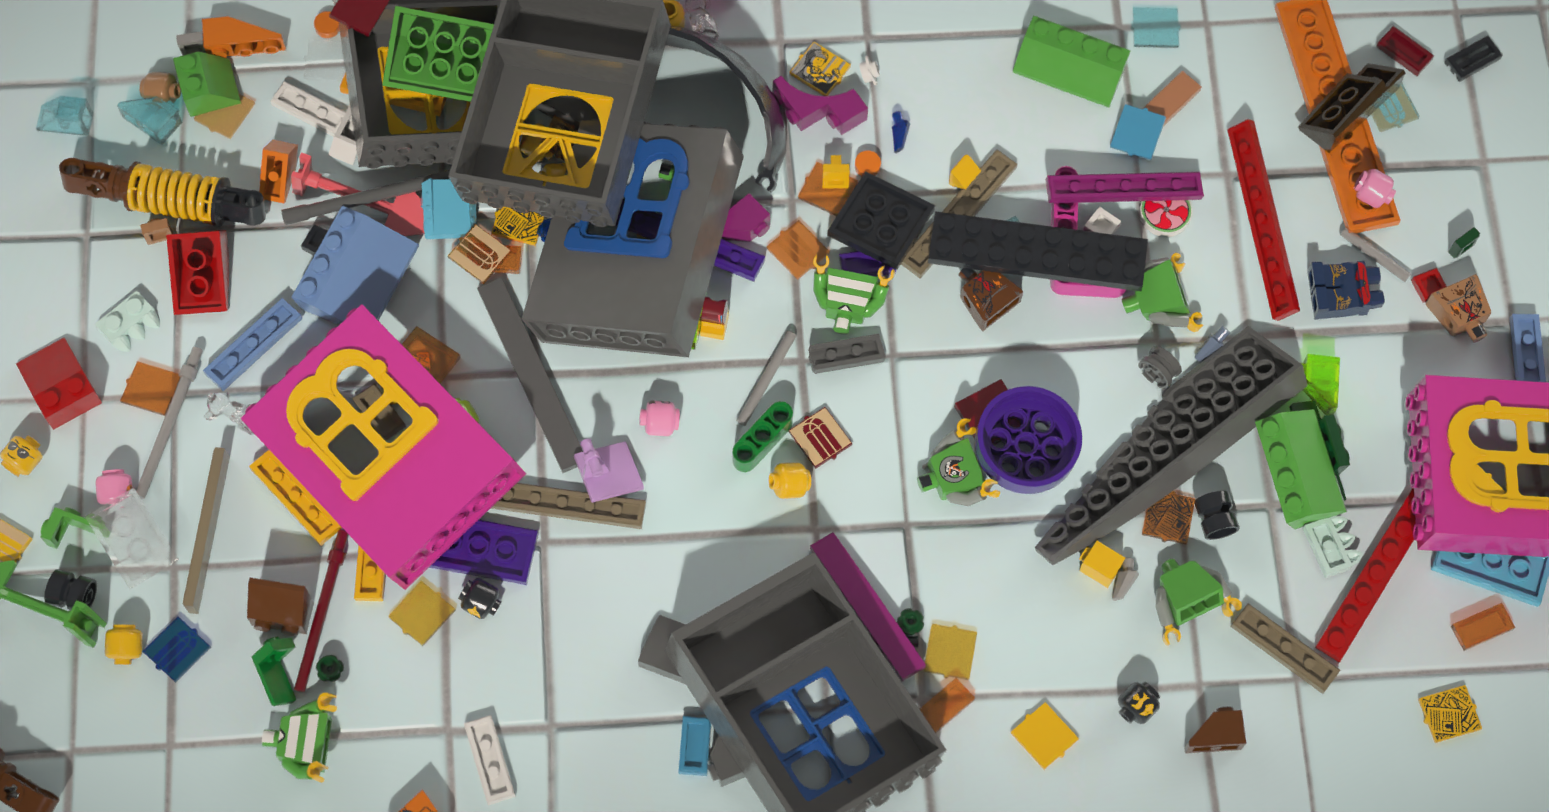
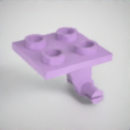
M584 439L580 442L583 452L574 454V459L591 503L644 489L626 441L594 449L591 439Z

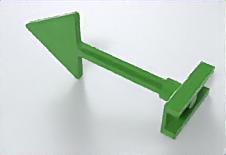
M14 560L0 562L1 599L63 622V626L84 645L92 648L95 647L96 642L91 637L97 626L105 628L107 623L88 605L76 600L72 610L66 611L6 587V584L14 572L17 563Z

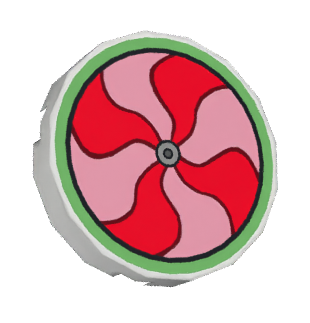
M1190 200L1141 201L1139 209L1140 221L1148 231L1154 235H1168V237L1182 233L1189 225L1193 213Z

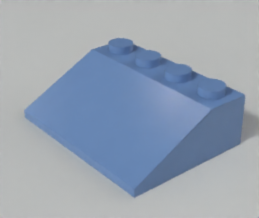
M342 206L295 289L292 299L302 310L338 325L346 319L347 314L352 309L358 308L361 304L379 321L414 257L419 244L365 214Z

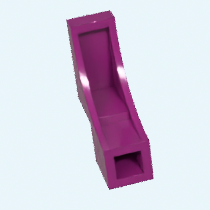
M782 76L773 80L772 94L779 106L782 105L786 110V116L792 125L796 124L801 131L826 117L829 125L833 129L836 128L843 135L867 120L868 107L854 88L838 95L817 96L796 89Z

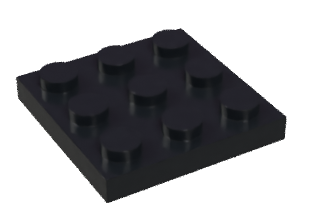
M865 171L829 227L827 236L898 270L933 214L935 205Z

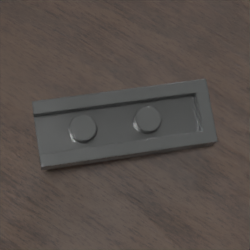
M879 334L810 345L808 349V358L810 363H812L811 369L815 374L882 363L886 359Z

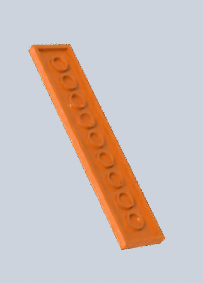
M1290 0L1276 3L1274 9L1308 114H1310L1347 73H1352L1328 0ZM1367 119L1330 153L1319 146L1345 228L1347 227L1349 233H1360L1399 225L1401 220L1394 199L1389 204L1383 203L1379 208H1374L1356 197L1354 186L1363 171L1368 172L1371 169H1377L1385 174Z

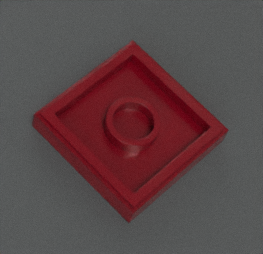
M1002 379L955 403L954 407L962 419H971L970 422L966 423L968 430L972 427L977 428L981 415L987 405L996 396L1008 390ZM1016 418L1007 420L1008 424L1014 428L1021 426L1020 421ZM993 438L991 443L994 445L1001 440L1000 438Z

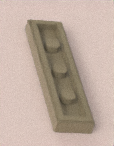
M1249 603L1231 625L1234 630L1322 694L1340 672V669Z

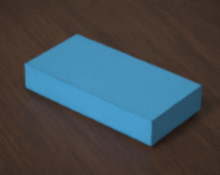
M683 716L679 774L707 776L711 723L708 718Z

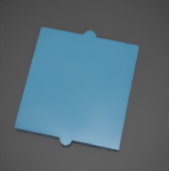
M1125 104L1110 148L1126 152L1130 157L1136 155L1151 160L1166 116L1150 112L1147 108L1140 109Z

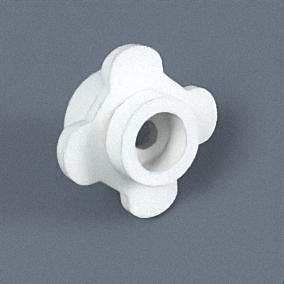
M865 56L866 61L859 64L865 83L873 81L874 85H877L876 77L880 76L876 61L871 62L869 57Z

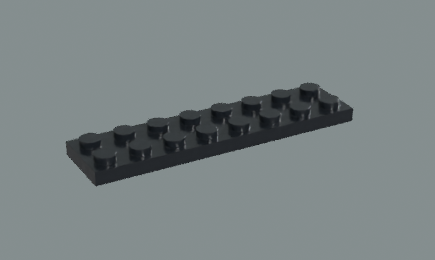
M935 211L928 263L1142 292L1148 239Z

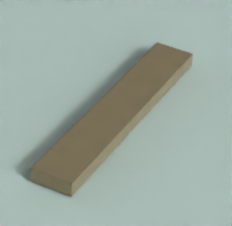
M996 150L980 168L981 172L966 189H962L942 212L975 217L1016 170L1018 164L999 150ZM934 222L913 244L901 263L902 266L920 279L933 265L928 263Z
M215 447L213 451L182 603L188 613L199 614L230 459L225 448Z
M516 483L490 509L642 529L646 500L616 496L591 503L588 492Z

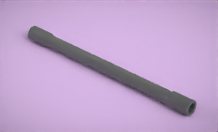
M450 170L309 205L303 204L281 210L284 224L289 225L309 220L312 217L339 211L342 206L352 208L421 191L422 182L430 178L433 180L449 179Z

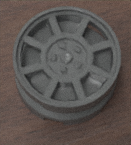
M1154 346L1149 351V356L1143 357L1138 363V367L1140 369L1143 367L1144 369L1142 373L1144 377L1151 383L1156 381L1159 383L1157 386L1162 389H1166L1172 383V378L1177 377L1182 372L1181 365L1170 352L1159 346Z

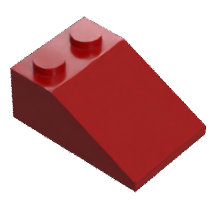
M227 230L166 235L174 315L228 311L229 249Z
M65 338L16 363L34 400L53 430L102 403Z

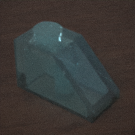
M59 96L41 105L36 130L89 136L94 112L86 98Z
M159 97L122 101L117 105L125 120L161 145L183 123L178 113L180 111L179 108L171 101L164 102Z

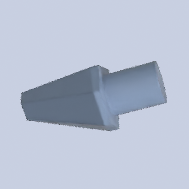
M1221 326L1214 335L1211 333L1194 358L1202 361L1224 345L1223 340L1230 334V331Z

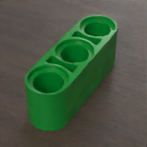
M779 401L771 405L734 445L732 462L737 470L749 472L754 469L785 436L788 430L791 429L793 410L788 403ZM784 414L787 416V419L785 421H777L774 416ZM760 433H766L769 435V438L761 441L756 436ZM747 452L752 457L748 460H742L738 455Z

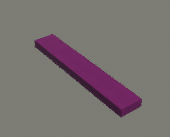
M1200 172L1047 175L1045 179L1049 203L1201 200L1204 197Z
M832 532L810 545V550L816 554L899 679L903 682L926 667L925 662L835 533Z

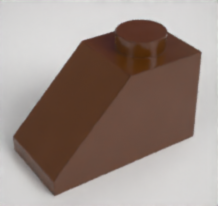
M1233 707L1217 708L1189 740L1184 748L1185 753L1242 750L1246 745L1242 710H1234Z

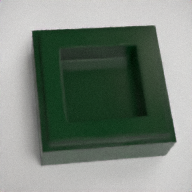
M1473 227L1454 241L1448 253L1454 259H1457L1475 245L1481 233Z

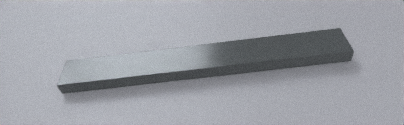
M502 277L477 287L483 304L562 473L577 468L574 454L583 452Z

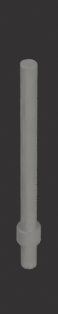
M192 347L186 365H182L178 375L180 377L179 383L134 494L137 498L145 499L189 385L195 380L198 372L196 367L203 352L198 347Z

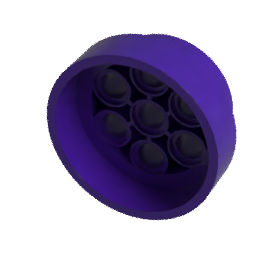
M1015 387L996 396L984 409L975 433L976 456L984 472L990 479L997 481L999 486L1022 494L1045 492L1059 485L1072 471L1082 448L1081 425L1072 407L1059 395L1040 387ZM1016 418L1020 421L1021 426L1014 428L1008 424L1007 420ZM1043 423L1047 427V431H1038L1034 424ZM993 438H1000L1004 443V447L997 448L993 446L991 440ZM1018 444H1028L1031 447V451L1023 452ZM1045 448H1055L1058 452V455H1048ZM1009 463L1013 465L1015 471L1011 473L1006 472L1002 468V464ZM1029 468H1038L1042 472V476H1033L1029 472Z

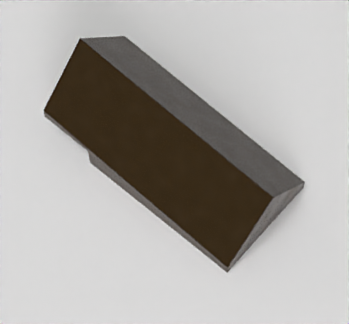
M1367 63L1357 75L1347 73L1298 126L1299 130L1330 153L1399 89L1406 74L1404 69Z

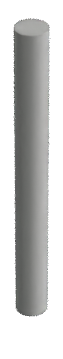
M787 331L738 416L736 421L739 424L746 426L796 338L793 332Z

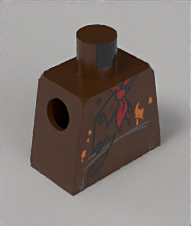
M963 268L958 274L966 283L961 288L960 298L982 331L986 330L1021 302L1023 291L1001 273L989 271L978 273L974 269Z

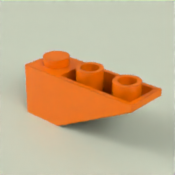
M229 16L202 19L203 43L207 54L224 58L230 56L247 57L257 53L274 54L278 51L286 50L282 34Z

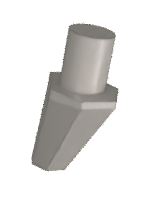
M1125 558L1123 571L1118 572L1112 597L1113 601L1123 599L1139 576V573L1134 571V559Z

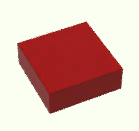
M1437 268L1413 276L1411 279L1423 303L1428 301L1432 293L1447 287Z

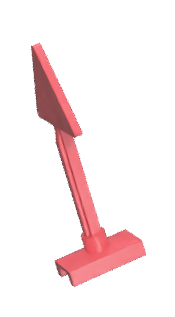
M302 152L299 156L300 169L298 173L293 171L291 174L292 191L294 194L302 197L307 186L316 189L319 187L340 196L361 192L313 171L311 156ZM415 192L397 196L394 203L380 200L364 204L388 214L385 226L403 236L425 234L423 230L424 216L421 199Z

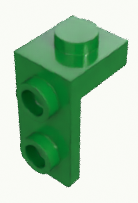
M279 637L269 638L263 642V647L251 656L272 706L292 704L296 701L295 694L281 664V660L296 648L292 637L279 639Z

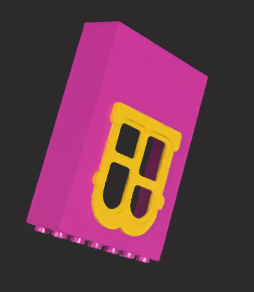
M362 304L358 308L352 309L338 327L332 328L318 346L312 347L299 364L289 368L285 377L277 384L270 386L265 396L257 403L250 405L246 409L245 414L240 418L380 569L404 590L526 475L525 471ZM359 366L364 368L384 389L383 395L363 413L357 412L337 389L338 376L347 367ZM322 397L332 401L340 409L341 416L322 435L317 436L305 424L303 413L310 401ZM391 402H397L412 417L413 422L392 443H387L373 429L371 421ZM350 424L355 425L379 451V455L358 475H353L328 448L329 443Z
M1425 375L1406 396L1405 401L1406 410H1409L1410 416L1407 424V434L1411 436L1408 457L1413 466V471L1410 475V486L1414 488L1411 509L1412 513L1416 516L1413 538L1417 540V550L1549 557V497L1521 495L1518 489L1517 476L1518 464L1549 465V454L1533 453L1530 451L1527 423L1530 421L1549 422V383ZM1482 418L1512 420L1516 427L1517 450L1511 452L1478 448L1470 440L1468 434L1470 424L1476 419ZM1486 461L1502 463L1505 466L1506 494H1489L1479 490L1474 485L1471 477L1474 466L1479 462Z

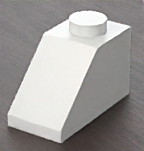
M349 105L334 135L328 155L353 165L357 158Z

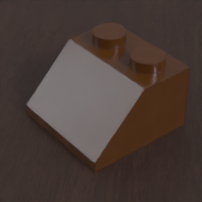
M249 578L247 619L254 626V629L263 632H270L271 629L281 630V633L288 636H298V633L307 634L314 601L305 586Z

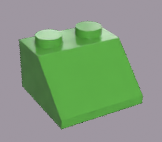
M199 51L173 58L183 100L190 117L241 104L232 66L228 58Z

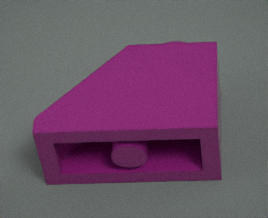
M748 193L729 209L721 239L751 242L757 236L762 237L770 229V213Z

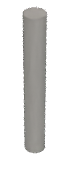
M1347 227L1340 234L1402 281L1406 282L1410 277V272L1356 233H1349Z

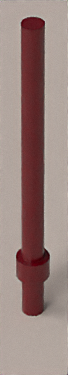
M338 530L333 550H330L327 562L329 565L294 686V690L299 692H305L339 567L343 566L346 554L344 549L349 534L344 530Z

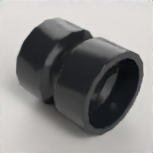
M1228 491L1211 492L1194 501L1198 517L1204 519L1201 522V527L1206 540L1224 538L1239 531L1240 527L1236 514L1230 512L1233 504Z
M56 569L47 582L44 595L45 602L60 608L67 605V609L72 610L77 600L91 608L97 592V581L81 575L76 579L73 573Z

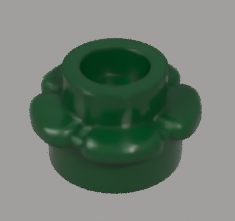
M911 608L901 611V616L897 618V624L904 634L914 635L921 632L924 627L922 613ZM909 619L913 620L912 624L908 623Z
M334 655L322 657L316 664L317 676L324 682L327 680L330 682L337 681L341 677L340 673L344 670L343 662ZM332 667V670L328 671L327 668Z

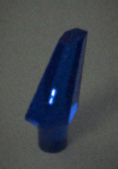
M896 111L892 114L895 123L891 127L895 153L904 149L910 127V122L904 120L901 111Z

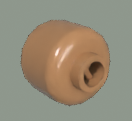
M150 72L140 82V95L151 106H172L181 95L180 84L171 73Z

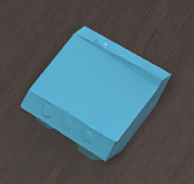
M430 178L422 182L421 207L424 216L423 230L425 239L476 238L473 234L469 233L477 225L476 204L464 202L459 197L450 179L433 180Z

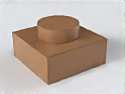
M167 218L152 219L140 225L148 245L166 241V235L173 234Z

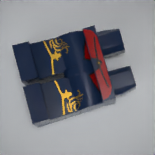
M1365 261L1323 265V262H1311L1307 274L1310 295H1312L1314 320L1358 314L1363 316L1367 315L1370 309L1383 306L1385 302L1383 291L1369 290V285L1379 284L1381 281L1379 267L1366 266Z

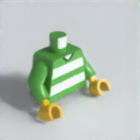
M815 254L813 263L817 271H814L813 292L817 302L822 309L826 310V317L835 320L833 330L840 334H848L851 323L863 324L865 318L872 317L884 305L889 289L888 281L894 278L895 270L892 269L890 278H885L882 274L885 266L878 270V277L829 267L826 272L825 268L829 265L828 255L826 254V263L819 265L816 262L817 254Z
M322 693L317 700L291 711L289 716H283L279 730L264 729L262 746L277 747L276 757L281 762L282 767L297 779H314L320 783H323L325 780L319 774L320 772L325 773V769L328 770L326 759L332 719L328 713L324 712H335L337 710V706L330 705V701L337 697L334 694Z

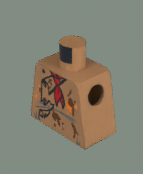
M1476 274L1432 293L1426 302L1428 309L1450 335L1456 336L1467 331L1473 343L1482 340L1488 335L1482 324L1491 315V309Z

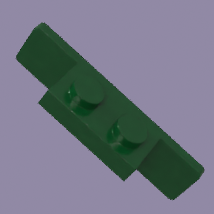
M1315 401L1292 403L1289 406L1290 412L1315 410L1342 497L1345 501L1346 496L1339 475L1350 466V457L1344 447L1341 438V428L1337 424L1335 416L1327 415L1320 418Z

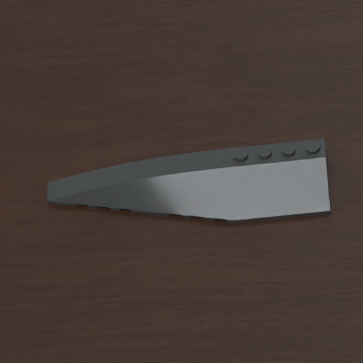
M1247 326L1163 393L1162 401L1157 406L1153 405L1147 413V419L1142 425L1137 424L1132 430L1131 438L1127 442H1122L1096 473L1097 478L1091 485H1086L1081 491L1082 496L1075 505L1070 504L1065 510V517L1060 522H1055L1034 547L1035 550L1051 565H1055L1106 536L1154 505L1254 429L1256 421L1269 417L1306 388L1308 384L1303 365Z

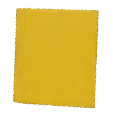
M964 155L950 171L949 184L951 186L966 189L981 172L969 155Z

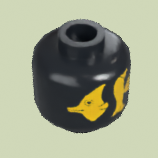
M476 578L473 582L468 580L458 597L461 600V608L479 619L486 618L488 614L494 616L502 602L497 599L499 589L481 578Z
M1134 682L1118 698V704L1121 708L1119 714L1130 724L1133 721L1145 724L1159 710L1160 703L1158 699L1160 695L1147 682L1142 684Z

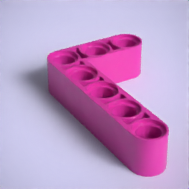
M1063 166L1056 171L1055 175H1078V173L1072 167ZM1052 203L1051 227L1078 230V203ZM1060 204H1067L1070 208H1069V209H1064V208L1060 207L1059 205H1060ZM1050 280L1051 289L1060 295L1118 298L1126 292V289Z

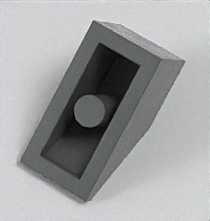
M718 735L710 753L711 764L707 765L712 780H718L720 786L723 787L745 778V776Z

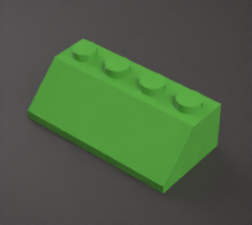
M1033 15L1024 36L1013 73L1109 108L1127 66L1131 50Z
M1314 409L1281 412L1255 422L1286 524L1296 530L1304 527L1306 524L1347 512Z

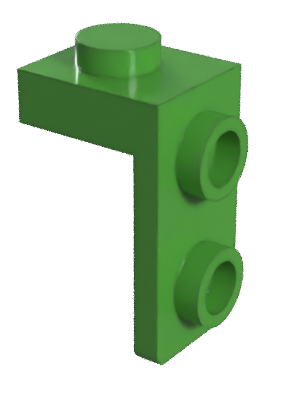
M55 507L50 518L44 521L40 537L47 546L57 549L69 525L108 539L111 532L105 526L106 523L96 517L86 519L81 517V514L74 509L66 507L65 510Z

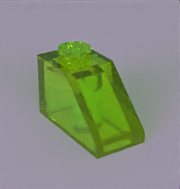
M1307 354L1305 360L1301 363L1308 384L1303 391L1312 401L1316 402L1317 407L1326 416L1334 415L1338 408L1340 357Z

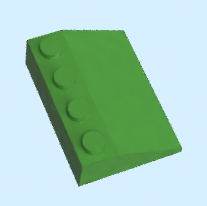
M395 6L382 86L471 102L494 24Z

